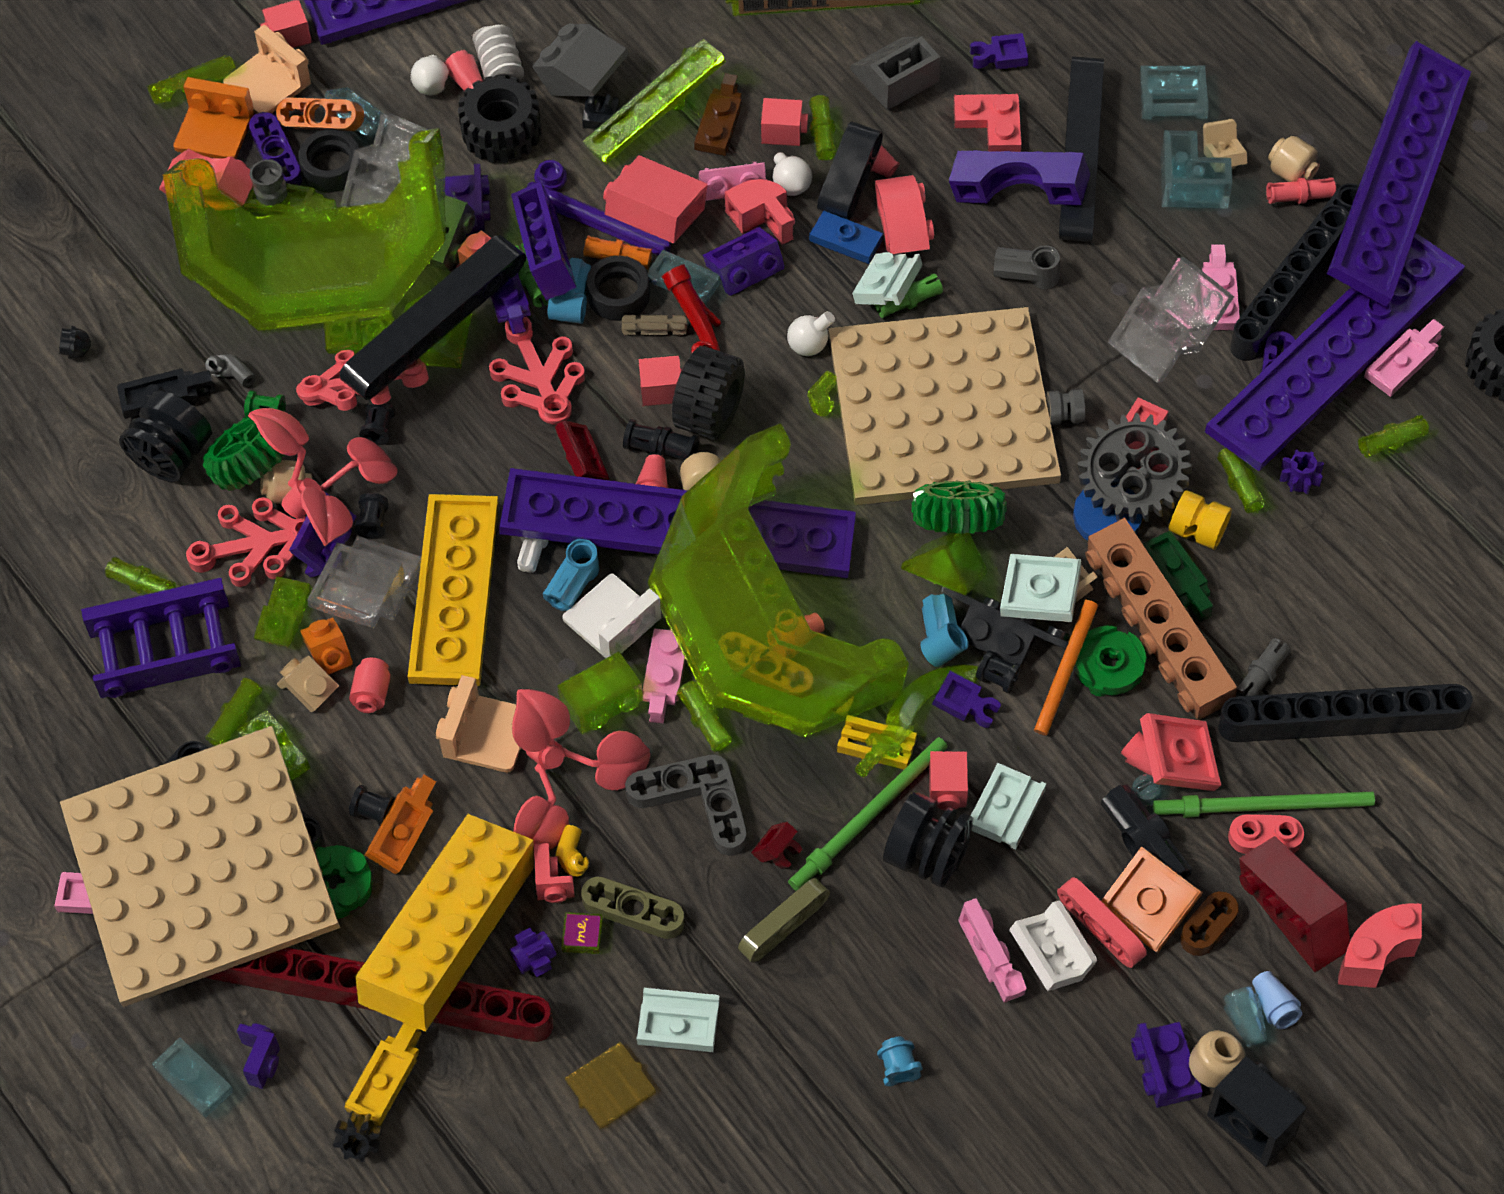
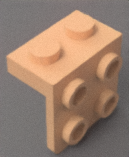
M262 25L254 31L259 53L223 80L224 84L249 88L256 114L261 112L273 113L283 99L293 98L311 84L307 66L309 61L301 50H295L287 44V41L279 32L274 33L267 26Z
M461 675L457 688L452 687L447 701L449 710L446 719L441 718L436 729V739L440 741L443 757L505 773L513 771L521 750L515 743L512 735V721L516 704L479 696L476 679Z

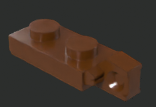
M725 73L721 89L713 88L694 141V150L726 156L742 108V93H737L738 75Z

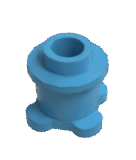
M893 1037L882 1043L883 1047L878 1050L877 1055L879 1059L883 1060L886 1069L884 1072L886 1077L883 1079L885 1086H894L898 1083L914 1081L921 1077L920 1071L923 1068L921 1062H915L912 1051L915 1047L912 1041L905 1040L904 1037Z

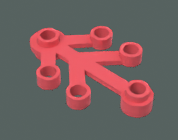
M523 317L526 331L521 334H512L509 322L506 321V337L510 342L518 345L529 371L510 365L504 359H495L489 365L490 376L497 382L510 379L537 388L541 397L523 392L517 385L509 384L501 390L502 403L509 408L523 405L538 411L539 417L548 424L555 425L561 420H567L572 413V405L568 398L575 385H579L585 380L584 367L578 362L567 364L564 368L565 377L557 391H554L551 382L562 361L572 356V341L567 337L556 338L552 343L553 350L543 366L530 340L533 335L530 319ZM560 346L568 347L565 350H558ZM498 368L505 369L503 372H495ZM574 371L580 373V374L577 375V376H571V375H569L571 372H574ZM509 394H516V395H517V396L514 397V398H507V397H506V396L509 395ZM555 408L560 409L558 411H550Z
M352 350L338 352L335 355L336 364L320 376L311 375L305 377L296 388L298 397L306 405L310 406L319 405L327 401L336 405L342 411L351 410L356 407L357 399L355 394L358 393L338 378L345 363L355 355ZM418 359L394 380L402 379L403 385L409 388L420 387L429 379L426 364L421 359ZM388 385L370 399L373 404L381 405L391 399Z
M265 497L258 498L252 504L254 517L259 521H269L283 529L269 532L241 517L235 506L225 505L218 511V519L221 526L226 529H234L247 537L214 545L203 541H196L190 545L186 552L189 566L193 571L203 573L211 570L218 558L250 552L242 563L233 564L228 571L231 583L237 587H243L249 584L252 573L274 546L285 544L278 555H271L263 562L266 576L270 579H279L284 576L286 566L295 556L289 549L306 516L301 519H293L274 509L270 499ZM261 507H268V510L265 512L258 511ZM228 514L234 515V517L231 519H224V517ZM199 552H205L201 556H196ZM274 564L280 565L276 570L269 569ZM239 572H245L243 577H234Z

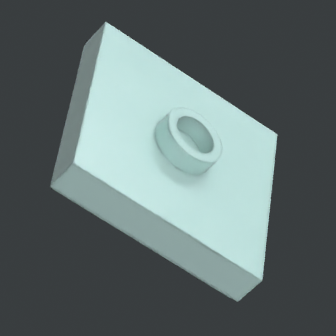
M1010 554L1000 606L1001 616L1072 622L1081 573V559Z

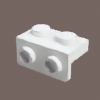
M1061 901L1052 902L1043 914L1015 921L1009 929L1047 991L1082 981L1097 962L1091 947L1082 936Z

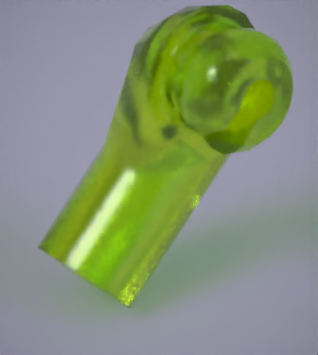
M825 371L807 392L812 412L822 417L829 415L834 409V401L831 402L828 393L837 384V377L830 371Z

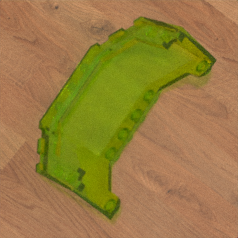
M440 128L421 130L412 136L408 147L410 158L398 162L401 181L385 202L255 217L218 189L215 170L207 160L201 158L180 160L163 174V180L181 274L189 280L197 282L210 292L209 295L228 309H233L258 331L390 315L446 240L445 159Z
M780 423L747 437L682 495L649 577L648 586L660 597V610L709 705L720 709L725 707L742 713L743 717L769 726L771 723L791 730L792 734L805 738L846 720L847 715L856 716L901 696L909 663L900 646L893 640L882 638L859 647L812 631L748 510L749 506L775 496L776 488L772 479L775 475L778 477L784 474V467L781 461L788 456L791 443Z

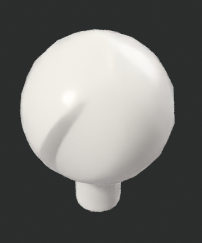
M436 55L423 57L416 61L412 67L411 81L418 92L424 95H436L445 89L444 84L449 70L446 64Z
M782 152L777 153L774 157L776 166L773 171V181L782 186L787 191L788 196H797L806 191L812 181V171L809 164L802 158L796 156L787 157Z
M826 311L819 318L805 315L795 319L789 326L787 340L791 349L802 356H812L821 352L828 340L827 328L835 322L834 315Z

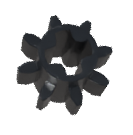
M351 1111L347 1123L343 1120H338L334 1130L338 1135L335 1137L333 1147H340L345 1160L348 1158H359L361 1162H365L368 1150L372 1153L378 1152L381 1142L377 1138L380 1137L382 1126H375L371 1120L372 1114L368 1113L366 1116L356 1115L354 1111Z

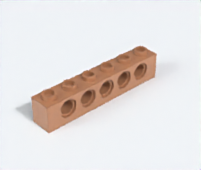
M1126 518L1088 536V551L1085 552L1090 566L1093 570L1099 569L1105 578L1103 580L1104 586L1108 594L1113 599L1116 597L1119 599L1123 606L1122 613L1131 627L1135 625L1141 633L1140 640L1149 655L1154 653L1160 662L1159 670L1167 683L1173 682L1179 691L1177 696L1186 712L1192 711L1196 719L1200 720L1221 709L1228 699L1236 697V684ZM1122 560L1126 561L1129 565L1117 567L1113 563ZM1136 588H1142L1148 593L1145 595H1135L1131 591ZM1154 616H1161L1166 621L1161 624L1153 623L1150 620V618ZM1173 644H1179L1185 650L1173 652L1168 647ZM1190 673H1199L1204 677V679L1200 681L1190 680L1187 677V675Z

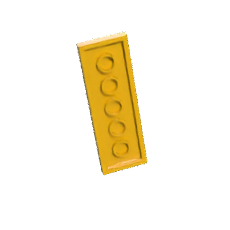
M429 494L407 676L409 684L458 685L461 675L475 678L477 686H480L499 509L498 496Z

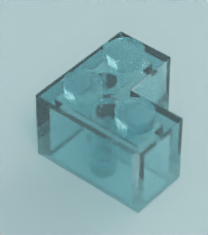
M1164 130L1160 154L1162 207L1228 208L1232 188L1231 158L1198 157L1197 131Z

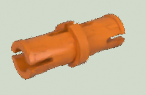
M588 235L584 245L583 256L598 259L615 255L628 256L639 261L648 270L653 250L624 244V240L617 239L615 242Z

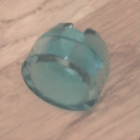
M1144 774L1134 780L1132 791L1145 807L1152 806L1153 801L1160 798L1161 785L1154 784L1152 775ZM1147 784H1150L1148 787L1144 788L1141 792H1139V788Z

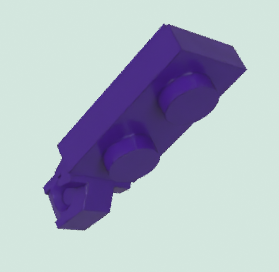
M517 273L490 297L498 323L508 321L512 334L525 332L523 317L531 315L529 303Z

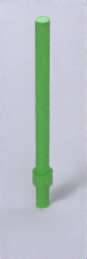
M937 737L822 849L816 848L806 858L807 863L788 880L789 885L797 891L816 874L821 875L832 865L831 860L929 766L930 751H945L948 748L946 742L942 738Z
M1374 792L1203 799H1199L1198 795H1186L1178 800H1154L1153 813L1157 815L1183 814L1184 818L1199 817L1200 813L1366 807L1375 805Z

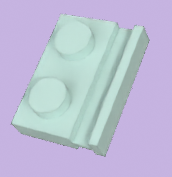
M889 252L875 254L852 293L855 304L886 305L888 301H894L895 305H900L923 265L920 254H915L913 258H907L906 254H892Z
M997 763L971 814L974 818L971 831L999 843L1003 841L1010 844L1011 848L1016 850L1046 790V783L1033 781L1030 776Z
M644 988L637 1044L713 1052L720 1003L719 995Z

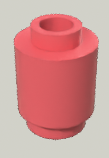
M365 658L355 669L349 701L360 712L373 713L382 709L385 705L391 674L388 671V664L381 659Z

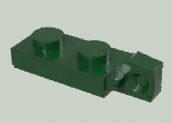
M1169 530L1143 543V546L1185 608L1189 607L1190 612L1199 622L1211 617L1213 604L1208 599V596H1210V590L1207 587L1208 581L1173 533Z

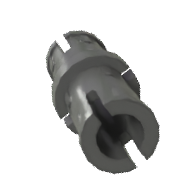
M1273 638L1260 658L1251 662L1248 667L1249 673L1237 687L1236 697L1244 696L1247 691L1249 692L1246 696L1259 695L1266 684H1271L1274 681L1276 670L1291 653L1290 647L1285 642L1279 651L1275 653L1281 640Z

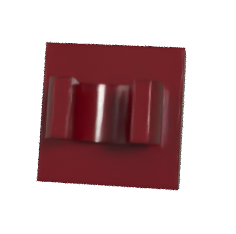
M788 822L772 825L751 853L761 863L773 860L777 867L782 869L788 868L791 863L784 857L785 848L792 854H798L802 851L800 844L795 840H791L798 831Z

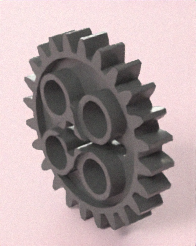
M1135 413L1133 422H1128L1126 416L1122 414L1120 418L1121 424L1118 425L1111 419H1108L1109 429L1107 431L1096 427L1098 439L1086 438L1087 446L1090 449L1080 450L1081 458L1085 461L1078 462L1079 472H1082L1079 475L1080 485H1086L1083 488L1085 497L1093 496L1091 499L1092 506L1095 508L1103 504L1102 510L1105 516L1110 514L1112 510H1115L1117 521L1121 520L1124 514H1129L1131 523L1135 522L1137 514H1142L1146 522L1149 521V512L1154 511L1159 517L1163 516L1161 507L1163 505L1174 509L1172 497L1181 498L1183 494L1181 487H1189L1190 485L1189 477L1186 475L1192 473V465L1187 463L1191 460L1190 451L1184 450L1186 448V440L1184 438L1177 439V429L1173 428L1166 432V420H1162L1156 426L1154 425L1153 415H1149L1145 422H1141L1139 413ZM1139 441L1144 443L1139 449L1128 447L1132 442ZM1110 463L1118 465L1113 471L1108 472L1102 469ZM1164 464L1168 466V468L1163 472H1154L1153 470H1151L1155 465ZM1119 483L1118 486H1116V487H1114V488L1111 487V485H1116V484ZM1133 486L1142 489L1139 493L1133 495L1125 492Z

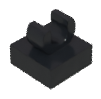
M609 94L606 97L587 96L582 118L583 128L615 131L619 98L612 97Z

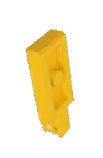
M403 1023L395 1038L388 1036L385 1041H380L344 1107L347 1112L354 1111L356 1115L364 1116L370 1113L372 1114L371 1120L374 1124L381 1126L417 1061L420 1051L415 1046L421 1036L418 1028Z

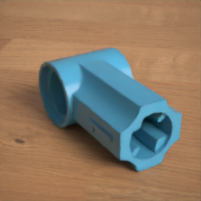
M570 258L569 261L577 288L568 291L564 295L549 299L548 319L582 324L587 306V274L591 269V265L585 263L582 259Z
M577 539L568 545L566 558L543 593V598L552 607L561 611H568L575 604L587 583L598 575L600 568L597 548L590 540ZM580 558L590 559L588 562L583 564L576 563V561Z
M944 593L940 595L931 594L922 600V613L927 637L921 641V650L927 661L935 667H941L968 648L967 637L956 622L952 598Z

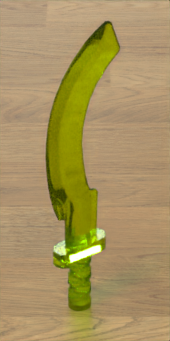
M946 666L929 671L910 683L891 706L885 720L888 727L881 735L871 733L865 740L868 747H873L866 754L865 758L856 765V773L861 777H866L869 771H872L886 754L892 758H897L902 752L901 743L914 731L912 722L922 705L939 691L949 671L976 683L977 679L975 677L978 666Z

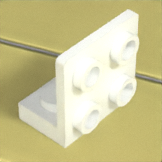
M611 573L563 614V621L609 662H612L661 619L660 597L650 588L643 595L639 596Z

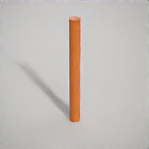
M1085 600L1068 642L1069 644L1064 652L1035 725L1034 731L1038 734L1048 735L1098 608V604L1093 601Z

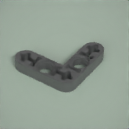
M706 755L632 773L627 778L625 783L626 798L631 805L637 808H648L701 795L716 849L721 854L733 856L741 853L747 843L746 827L729 766L721 756ZM714 768L718 772V778L711 779L708 769ZM692 771H697L699 783L694 784ZM675 774H681L688 780L684 787L678 789L670 787L667 781ZM657 779H661L662 792H658ZM644 784L647 794L640 795L637 785ZM717 798H726L732 805L725 812H717L712 809L711 804ZM730 822L735 842L729 843L728 839L725 838L724 823Z

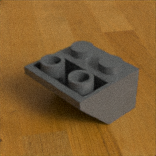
M922 36L901 37L850 65V70L884 108L889 110L939 82L941 57Z

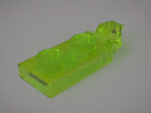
M223 55L149 84L147 89L154 104L171 101L176 90L181 89L182 93H185L183 86L187 77L202 80L211 78L215 82L226 78L229 75V70L236 68L232 57Z
M287 183V197L279 204L273 206L261 204L256 198L253 185L244 203L245 211L305 222H315L316 219L334 222L338 214L335 200L324 198L322 194L316 193L315 188Z

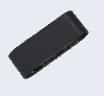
M854 121L848 124L817 202L818 210L829 212L847 220L852 218L880 150L883 132Z

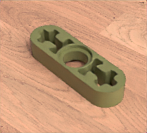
M593 877L587 880L582 887L583 906L591 914L664 939L675 938L684 929L683 909L674 901L604 877ZM599 890H604L605 898L600 897L598 902H594L592 894H597ZM616 900V908L612 909V901ZM637 900L643 904L644 908L638 915L630 916L622 910L623 905L627 901ZM653 906L654 915L651 914L650 921H647L650 915V907ZM668 913L673 914L675 922L670 921L667 926H663L661 918H666Z
M817 878L809 880L751 929L740 941L738 950L751 963L759 961L820 909L827 901L830 891Z

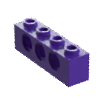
M542 182L511 194L530 272L545 300L564 295L568 291L577 288L557 212Z

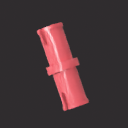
M1300 177L1297 181L1270 182L1266 187V196L1269 204L1290 201L1305 204L1307 200L1331 199L1336 192V183L1333 177L1306 180L1304 177Z

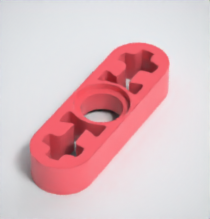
M1072 877L1057 890L1058 897L1063 905L1122 964L1132 968L1147 955L1146 949L1139 938L1080 880Z

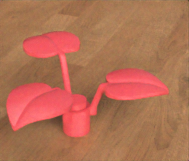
M257 409L248 415L256 424L262 437L274 450L287 456L298 454L292 478L288 481L291 490L282 499V507L294 518L301 519L307 514L324 546L346 534L353 525L350 511L338 498L330 495L326 496L324 492L326 489L356 467L359 468L360 473L367 481L377 484L388 483L397 475V467L391 462L390 457L381 447L367 438L356 437L351 439L347 445V452L354 461L349 462L321 486L311 478L299 480L306 454L303 445L309 440L304 427L293 416L277 409Z
M519 689L517 690L516 709L512 721V735L515 743L525 750L526 754L537 763L535 771L540 774L548 795V801L540 796H533L528 799L517 814L513 832L533 839L534 844L549 843V850L559 844L565 825H569V817L563 807L554 805L556 796L548 779L546 769L559 767L564 757H568L588 766L597 767L595 781L599 786L608 790H620L625 788L626 780L632 773L646 769L650 759V749L633 733L615 731L608 734L600 742L597 748L598 760H592L571 752L554 740L564 735L570 725V714L565 704L556 697L542 691Z

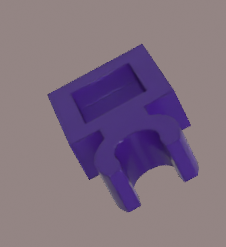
M1023 33L991 37V44L981 41L970 44V55L980 54V56H973V68H984L995 62L996 69L1028 66V54Z
M949 671L932 705L962 721L965 720L969 713L974 716L978 725L989 728L993 719L986 716L983 710L990 709L997 713L1001 703L991 697H979L978 694L982 687Z

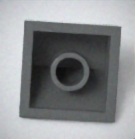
M570 23L559 30L557 38L550 46L542 50L540 58L532 67L551 96H595L629 55V52L625 47L590 24Z

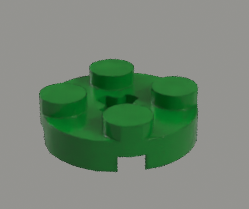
M1100 626L1088 631L1074 670L1081 683L1088 687L1089 691L1095 696L1103 697L1106 695L1123 694L1133 689L1142 681L1146 662L1145 648L1141 641L1129 631L1127 635L1124 632L1117 631V627ZM1104 655H1109L1111 659L1118 658L1119 660L1115 666H1108L1102 663Z
M336 845L315 849L337 919L349 916L350 911L356 909L359 905L361 908L368 901L372 892L373 877L365 856L346 846ZM334 875H340V878L345 880L344 884H337L336 889H330L329 883L326 882L328 878Z

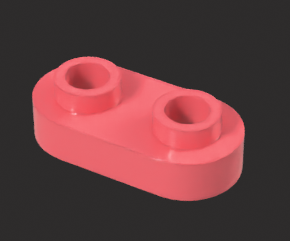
M1245 814L1233 820L1229 829L1228 839L1236 851L1247 854L1275 836L1289 850L1295 853L1301 847L1304 829L1301 823L1291 816ZM1251 828L1255 833L1246 834L1242 829ZM1288 829L1292 834L1286 836L1280 830Z

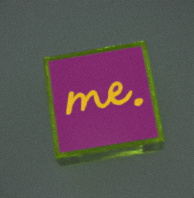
M565 912L562 952L600 954L603 915Z

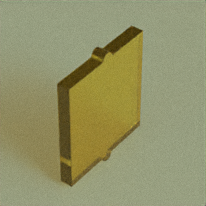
M621 1042L565 1077V1081L579 1099V1107L586 1109L599 1129H602L656 1093L655 1088L642 1072V1064L634 1061Z

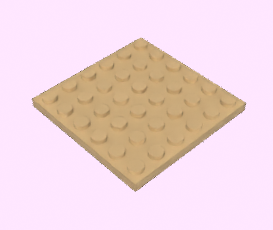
M1028 307L829 328V342L855 505L913 499V493H915L917 488L925 484L944 482L945 480H970L971 482L992 484L1000 489L1060 483L1061 473Z
M272 726L60 801L119 1002L123 1007L340 928L276 733Z

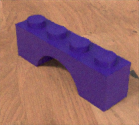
M958 151L949 183L956 202L988 203L1003 188L1014 184L1027 183L1043 189L1047 194L1050 204L1082 205L1090 172L1084 153Z

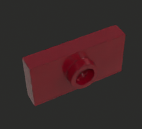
M561 420L555 426V429L566 453V459L571 465L575 476L609 480L587 425Z

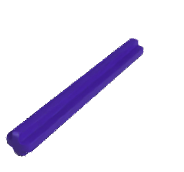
M529 182L527 187L536 184V182ZM544 186L557 213L637 247L650 248L653 250L652 253L661 257H665L670 251L671 242L605 215V211Z

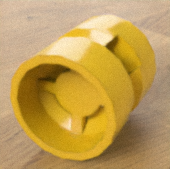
M1185 490L1175 508L1169 530L1173 534L1185 539L1194 536L1197 544L1215 550L1225 533L1232 508L1215 501L1206 504L1203 496Z

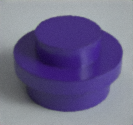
M546 160L539 164L534 178L536 183L542 182L543 186L556 191L565 185L567 173L559 162Z

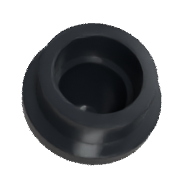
M71 326V329L62 328L59 354L68 355V359L83 357L91 347V340L87 332L76 328V326Z

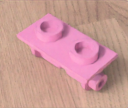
M753 162V164L709 170L705 168V170L699 172V180L708 184L706 200L725 198V191L743 182L754 179L766 180L764 162Z

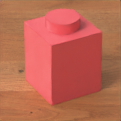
M299 0L262 10L265 23L260 24V27L265 25L274 33L279 32L292 48L312 43L308 22Z
M764 98L761 119V144L800 146L801 133H807L808 114L802 113V100Z
M679 356L639 359L643 406L672 404L676 384L682 371L680 369Z
M930 751L929 793L930 798L938 802V808L941 810H947L949 807L958 809L967 805V752Z

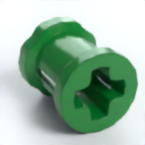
M250 390L245 399V417L248 418L250 412L261 409L260 406H267L285 412V396L278 394L276 397L257 395L256 391Z

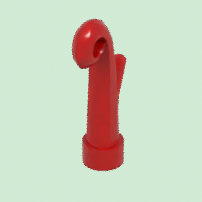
M684 264L669 270L662 276V279L668 291L673 292L700 341L693 344L692 353L700 346L720 351L712 325L718 327L721 321L709 310L695 291L691 283L692 277Z

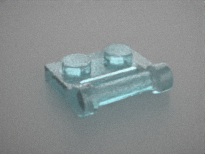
M1141 66L1142 119H1152L1153 116H1196L1197 119H1207L1208 97L1205 66ZM1153 99H1196V103H1153Z

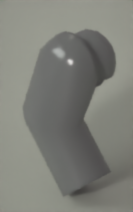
M212 355L205 362L206 370H209L213 376L234 377L245 388L251 386L256 380L253 372L235 355Z

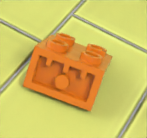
M187 77L183 88L189 108L174 142V150L183 153L189 148L209 158L224 159L232 156L236 159L248 131L250 119L255 113L249 88Z

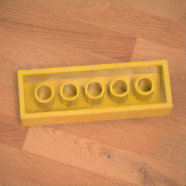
M467 814L356 975L358 1004L426 1032L534 869L533 839Z

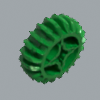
M244 417L237 424L233 423V426L228 430H224V433L214 440L215 443L208 447L207 453L203 458V467L206 469L210 479L221 490L227 489L232 491L236 488L242 489L246 484L252 485L258 478H263V475L268 471H272L276 464L281 463V458L285 455L274 450L266 442L251 418Z
M945 480L944 482L925 484L917 488L915 493H913V521L918 526L926 530H934L935 532L974 534L975 532L994 530L1003 524L1005 513L1007 512L1005 493L1002 492V489L992 484L971 482L970 480Z

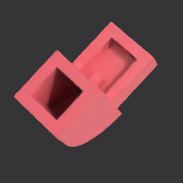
M754 179L725 191V212L742 234L765 223L782 245L793 240L795 219L791 210L787 207V191L782 186L769 180Z

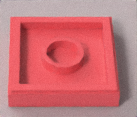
M1146 713L1140 719L1154 784L1215 791L1221 786L1207 721Z

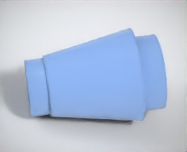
M1271 971L1262 972L1253 979L1252 984L1269 1024H1274L1277 1029H1285L1295 1024L1301 1018L1300 1001Z

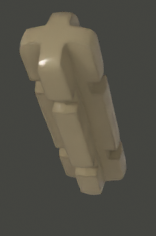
M624 315L621 323L622 333L625 335H636V332H641V335H668V332H673V335H684L687 332V318L685 315H673V318H668V315H641V318H636V315Z

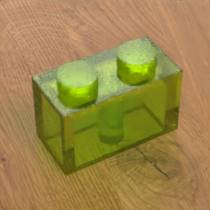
M619 651L557 685L559 700L567 707L571 720L581 734L589 730L601 728L610 718L621 712L626 713L633 710L643 700L642 684Z

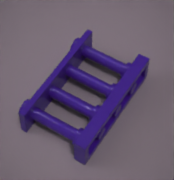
M222 578L81 609L83 622L90 638L99 637L105 673L92 675L100 698H116L123 696L127 692L210 673H225L232 668L240 667L241 662L235 643L228 645L224 643L218 610L229 607V602ZM204 613L211 648L190 653L183 618ZM169 621L176 656L155 661L148 626ZM134 629L140 665L119 669L113 634Z

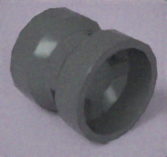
M265 159L258 161L252 166L249 175L257 200L261 204L271 206L284 201L287 197L288 189L281 165L274 160Z
M1071 389L1069 393L1062 394L1058 390L1047 391L1046 402L1051 425H1060L1063 421L1068 420L1072 423L1085 422V400L1082 389Z

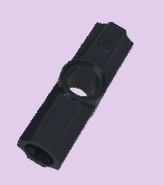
M1120 784L1110 790L1101 800V806L1122 832V839L1129 853L1134 857L1139 849L1144 847L1186 879L1190 876L1192 868L1171 842V835L1164 821L1157 814H1150L1128 784Z

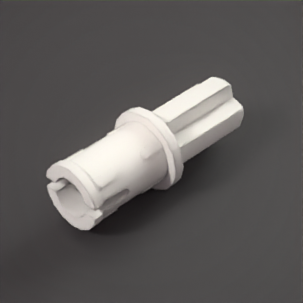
M521 537L523 544L517 560L518 569L522 572L533 573L537 568L542 548L547 546L549 540Z

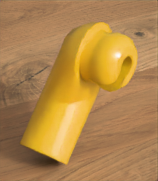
M565 825L555 856H557L559 864L568 875L574 877L581 876L589 867L588 858H583L576 849L582 831L576 826Z

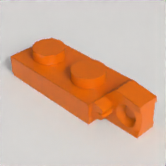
M423 774L421 778H416L411 789L406 786L403 787L401 792L397 794L365 856L393 874H397L402 870L433 812L431 809L433 803L428 801L427 798L436 781Z

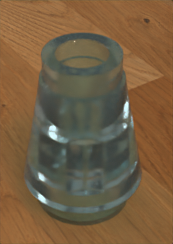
M1251 986L1240 988L1223 997L1225 1002L1223 1009L1245 1041L1247 1047L1268 1039L1259 994H1254Z

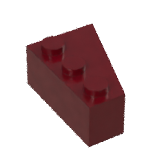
M1272 837L1239 858L1241 870L1239 880L1247 893L1254 896L1314 973L1346 953L1350 943L1346 902L1278 838Z

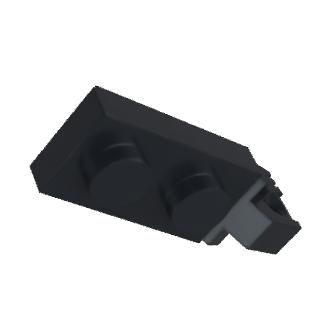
M183 368L118 384L117 390L124 419L139 416L141 408L153 392H170L191 403V401L198 400L199 397L215 392V386L209 370L193 374L192 371L184 372Z

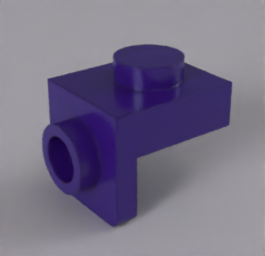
M256 1023L252 1024V1026L239 1024L237 1033L241 1043L253 1047L244 1066L243 1073L249 1085L263 1089L267 1078H272L276 1073L279 1063L277 1055L280 1046L270 1028Z

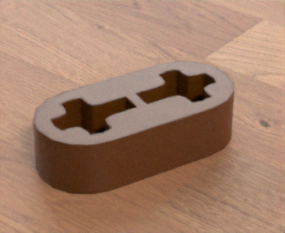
M1221 891L1212 893L1185 923L1180 942L1187 953L1194 956L1206 955L1234 924L1239 905L1231 894ZM1226 906L1228 908L1227 913H1221L1214 921L1212 917L1215 907ZM1204 927L1207 928L1204 940L1199 939L1197 942L1191 940L1192 934H1198Z

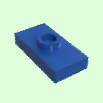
M823 211L809 234V241L869 264L883 241V233Z

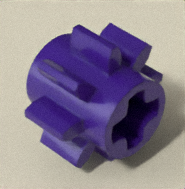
M1295 450L1292 459L1283 458L1280 482H1287L1290 492L1296 491L1309 494L1312 484L1318 487L1321 485L1323 478L1321 473L1324 463L1317 462L1314 452L1308 453Z
M528 928L514 936L517 942H515L516 946L510 949V953L522 974L531 971V973L538 977L552 969L550 959L556 956V952L544 931L536 935L535 932H532L531 928Z

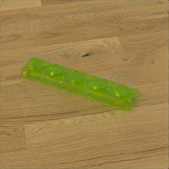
M703 38L583 140L586 148L603 164H608L725 64L726 61L723 54Z

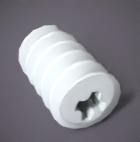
M485 26L478 29L472 35L484 79L492 76V79L498 78V75H506V79L515 77L519 79V82L523 79L524 69L521 66V59L518 57V49L515 45L512 30L508 26Z

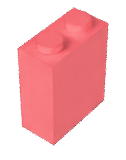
M639 155L630 165H626L622 169L620 176L614 182L611 181L606 186L603 199L606 200L605 215L674 244L704 211L708 184Z

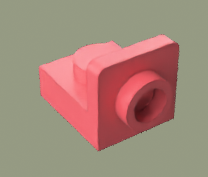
M549 843L534 844L537 899L550 903H559L567 898H574L573 876L558 875L557 856L550 857Z

